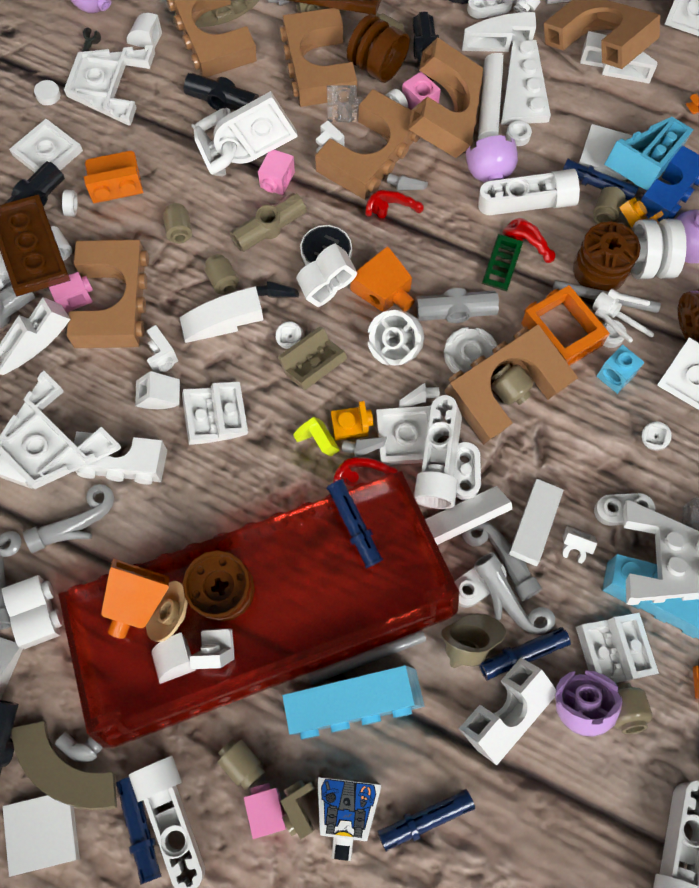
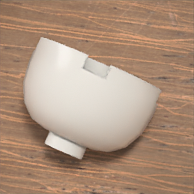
M401 310L382 312L373 319L368 328V333L370 332L368 347L372 355L382 364L394 366L406 364L414 359L423 347V327L418 319L409 312Z

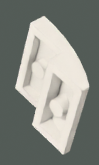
M240 382L212 383L211 388L183 389L182 400L189 445L228 440L248 434Z
M640 613L617 616L608 620L582 624L576 627L589 671L603 674L615 683L659 674Z

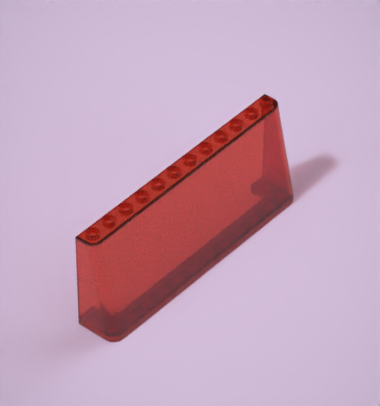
M403 472L387 473L377 480L359 483L348 490L367 529L372 530L373 535L371 537L383 558L381 562L369 568H365V564L355 544H351L349 540L351 535L330 494L324 499L313 503H303L296 509L288 512L275 513L270 518L260 522L247 523L235 531L219 533L207 541L191 543L182 550L161 554L156 559L143 564H133L169 576V582L178 581L183 584L187 568L194 559L206 552L217 550L228 552L243 562L253 576L255 585L253 601L245 613L233 620L218 621L199 614L188 603L185 618L173 634H183L188 642L191 655L201 650V632L203 630L231 628L235 659L221 668L196 669V671L160 684L151 653L152 649L160 642L153 641L148 637L146 626L138 628L130 625L124 639L108 634L112 619L103 617L101 613L109 574L102 575L97 580L84 585H74L67 591L59 593L58 596L87 735L103 748L118 747L453 617L458 612L460 592ZM221 581L219 582V588L215 592L224 595L226 594L225 588L229 587V585Z

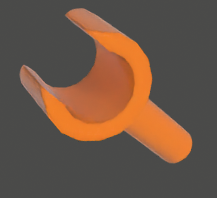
M693 94L690 96L692 102L685 105L692 114L699 113V95Z

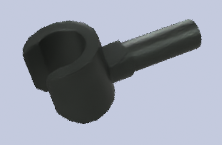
M89 27L83 30V36L86 40L82 52L89 51L92 44L100 42L101 34L97 30L92 38H90L92 30Z

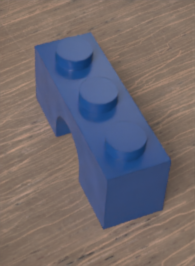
M682 146L672 158L662 176L671 185L656 179L641 200L647 209L646 216L648 219L661 210L664 215L657 219L658 221L668 218L674 219L682 207L679 205L680 202L686 203L695 190L692 188L694 184L699 186V154Z

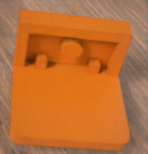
M125 151L86 160L87 176H84V181L93 204L144 193L136 155L133 151Z

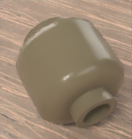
M508 363L492 376L494 380L492 383L493 391L507 405L514 402L521 405L532 395L529 390L533 386V380L519 364L511 366Z
M630 683L618 684V693L620 697L622 696V707L616 724L613 727L622 730L624 734H635L648 728L647 724L652 720L653 715L645 691L632 687Z

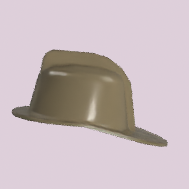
M481 614L465 616L445 627L441 632V637L446 642L445 651L450 658V666L453 668L461 665H480L485 660L489 651L500 644L506 636V629L501 622Z

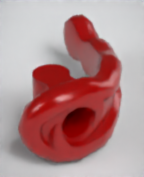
M378 190L367 201L365 215L371 217L373 212L379 218H385L388 212V203H398L410 207L416 213H421L424 210V206L421 202L400 192Z
M516 218L503 229L502 234L504 236L520 241L527 239L538 250V253L543 256L545 263H552L555 260L556 254L554 250L549 249L547 241L541 235L538 227L526 219Z
M353 457L344 460L335 472L333 483L344 479L348 486H355L359 475L357 472L350 470L353 467L372 468L392 478L398 476V470L371 458Z

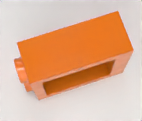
M570 285L561 290L558 288L547 295L546 299L539 303L537 301L531 303L524 310L525 314L521 322L522 326H527L529 330L539 324L569 366L602 347L610 334ZM562 303L588 334L566 348L563 347L540 318V316Z

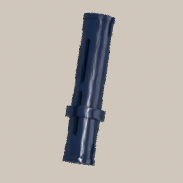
M569 158L563 167V170L575 169L579 181H582L581 184L584 186L589 184L601 190L606 187H618L624 192L628 201L635 197L639 188L594 170L592 165L587 167Z
M340 479L328 485L326 489L329 491L351 535V539H349L351 544H355L365 564V568H369L381 562L383 558L371 537L373 535L372 530L367 529L344 483V479Z
M559 627L550 633L534 638L513 648L508 646L501 653L485 659L479 665L480 671L485 680L488 681L508 672L520 658L531 662L556 650L570 646V637L563 627Z
M127 777L117 781L116 786L130 837L131 846L128 847L129 852L134 856L139 882L142 885L160 878L162 875L155 855L154 846L156 841L155 838L151 837L143 802H137L130 778Z
M464 789L456 795L413 815L407 813L403 815L404 819L381 830L379 829L377 832L383 848L387 852L411 839L416 841L420 839L419 835L475 810V805L468 790Z

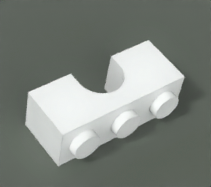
M76 431L74 444L78 447L93 433ZM133 437L131 449L126 455L117 458L108 455L75 472L83 478L92 479L97 475L106 476L107 479L121 482L125 478L134 479L137 483L149 485L152 484V481H162L167 449L162 440Z
M520 658L501 680L507 690V699L504 706L499 711L492 713L479 705L459 728L474 748L495 765H498L554 699L556 694V688L543 670L523 658Z

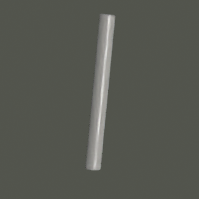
M556 280L553 285V290L557 288L561 290L570 285L579 297L594 300L603 292V290ZM619 299L622 306L655 313L659 312L661 306L660 302L649 300L650 305L645 306Z
M419 630L307 674L310 684L312 686L426 641L423 630Z

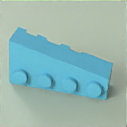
M616 554L607 562L602 591L626 603V579L631 573L658 579L657 564ZM671 598L661 603H653L652 600L640 601L638 605H631L636 609H642L654 615L655 619L663 623L667 622L681 629L682 633L699 639V599L682 601L681 598Z
M406 665L282 695L289 735L300 734L301 740L320 736L319 730L331 728V733L350 729L349 723L361 721L362 725H369L381 722V716L393 714V718L413 714V709L425 707L417 671Z

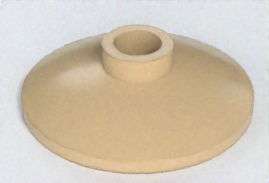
M178 581L169 582L167 592L146 624L147 635L151 640L156 642L167 640L183 622L188 602L184 596L182 583Z

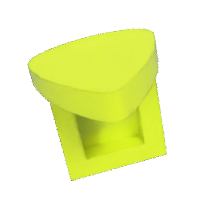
M317 417L308 420L293 434L297 442L314 437L321 451L331 457L340 451L325 423Z

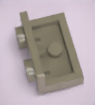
M321 326L278 357L286 376L304 391L347 360L345 351L328 339L325 329Z
M303 780L285 789L284 792L287 797L280 801L287 813L282 817L286 828L291 836L297 833L300 840L311 834L315 829L299 798L314 790L315 787L312 782L305 785Z

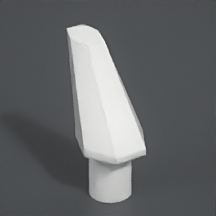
M425 383L421 384L399 400L398 408L425 403L428 398L439 397V387H426Z

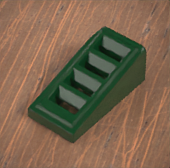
M498 234L482 284L507 292L523 241ZM499 248H501L504 250L513 252V256L503 252H499L498 250ZM496 257H500L511 262L510 264H507L495 259ZM493 265L507 269L508 272L504 273L492 269ZM490 274L505 278L504 283L489 279Z

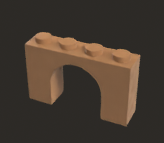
M166 0L170 12L175 11L176 16H174L178 30H183L185 34L182 37L186 49L191 50L193 53L191 59L195 70L200 69L203 77L207 78L257 61L256 45L247 26L223 34H209L200 30L195 25L201 15L230 5L231 0Z
M571 0L544 22L545 45L565 50L582 35L588 33V31L612 30L610 34L601 40L602 63L623 69L660 37V14L609 0Z
M330 8L283 15V26L279 27L282 42L286 41V44L283 45L285 60H290V63H287L289 78H294V82H291L293 96L298 97L300 107L356 99L357 78L353 62L320 66L312 64L304 58V55L314 48L343 44V22L340 10Z
M437 37L422 52L419 71L441 84L452 98L455 112L448 110L427 96L412 109L408 130L457 158L463 152H466L469 147L471 148L474 142L473 133L477 122L476 113L480 102L479 93L483 82V68Z
M372 89L359 104L358 122L384 137L387 145L375 153L360 154L351 151L330 138L315 155L316 172L366 200L371 192L375 193L378 190L381 180L392 173L395 163L406 156L409 146L420 139V136L408 130L412 110Z
M140 240L76 241L74 266L81 277L115 278L125 283L126 289L120 301L108 309L100 311H69V318L71 320L68 322L67 337L74 348L140 346V337H144L145 331L141 314L146 312L143 289H147V275L144 273V268L149 265L148 251L143 249Z
M539 324L530 330L527 326L513 336L515 338L514 341L509 344L503 341L492 350L493 355L487 359L484 355L470 364L472 369L466 373L460 370L448 379L450 384L444 390L445 393L455 399L461 415L483 445L513 424L492 394L490 382L494 370L504 367L508 363L511 366L519 364L532 378L547 400L578 379Z

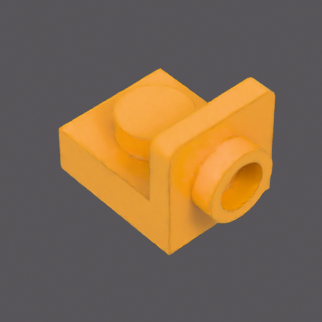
M635 197L619 207L632 228L636 221L648 219L646 207L641 201H637ZM661 210L649 219H653L657 221V223H659L657 219L662 217L664 214Z
M359 401V405L356 408L331 411L335 441L368 436L369 426H373L371 409L366 410L365 401Z

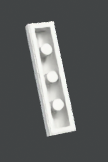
M492 53L484 60L478 140L490 136H498L503 76L502 53Z

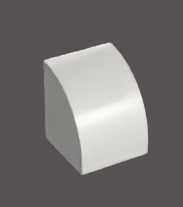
M153 13L140 14L127 36V44L145 48L144 45H154L155 49L162 35L158 15Z
M152 371L148 372L136 381L135 406L145 409H168L178 406L180 379Z
M182 633L171 636L167 640L158 643L152 649L151 653L160 684L196 671V669H191L190 667L191 652L188 642Z

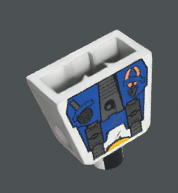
M318 777L320 835L334 837L332 859L351 861L353 840H368L381 785Z

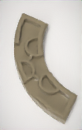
M231 0L230 5L201 15L195 25L197 27H210L230 22L251 10L259 0Z
M44 721L12 728V741L18 761L28 778L42 792L54 800L78 809L108 810L117 808L116 783L113 772L88 773L77 770L63 762L52 747L47 724Z

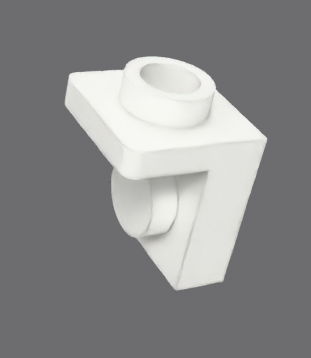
M155 325L146 330L151 339L147 344L154 353L152 357L147 359V362L153 372H166L178 362V359L171 345Z
M232 629L203 630L201 632V650L190 656L191 669L221 668L233 661L235 656Z

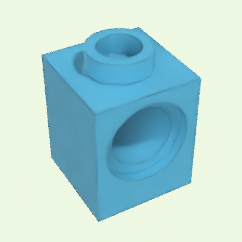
M622 344L604 363L596 377L618 394L634 378L644 364V361Z

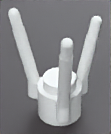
M613 289L609 293L603 291L599 294L593 304V310L596 311L595 315L607 322L626 341L631 343L633 339L610 317L614 318L616 316L649 337H654L652 331L620 312L622 303L619 302V299L645 306L650 305L649 300L621 294Z

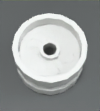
M653 219L636 221L632 231L639 239L641 250L638 260L631 269L633 277L635 279H651L655 275L660 279L678 277L683 269L686 257V233L681 220L663 219L659 223Z

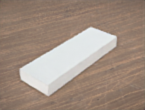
M539 479L535 480L508 555L534 566L539 564L564 491L563 489Z
M495 486L473 498L456 504L452 508L420 521L421 528L433 545L436 546L512 510V503L498 486Z

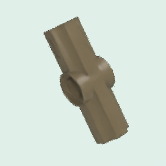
M292 193L274 205L261 206L257 209L255 217L230 231V236L235 246L240 251L245 252L264 239L276 238L280 234L281 228L307 212L306 206L297 193Z

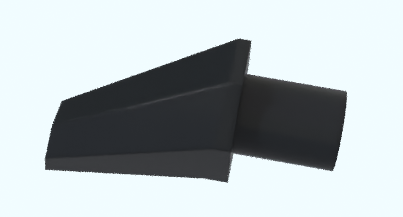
M267 281V285L256 286L258 296L299 298L297 289L272 281Z

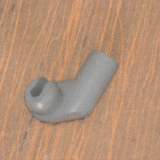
M67 732L63 733L55 743V746L75 762L93 761L97 758V753L103 748L102 743L95 737H89L84 744L76 741Z

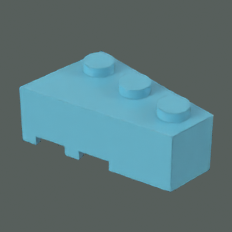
M670 117L650 126L643 133L640 131L634 133L632 138L625 141L623 139L616 141L604 165L647 191L666 170L668 164L680 148L685 145L694 129L674 117Z

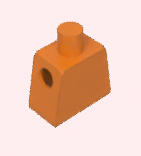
M388 246L359 268L356 277L350 283V290L382 312L387 311L394 304L406 312L415 302L408 294L411 290L412 277Z
M113 558L101 613L103 617L112 619L108 634L124 639L130 625L144 628L168 590L169 576Z

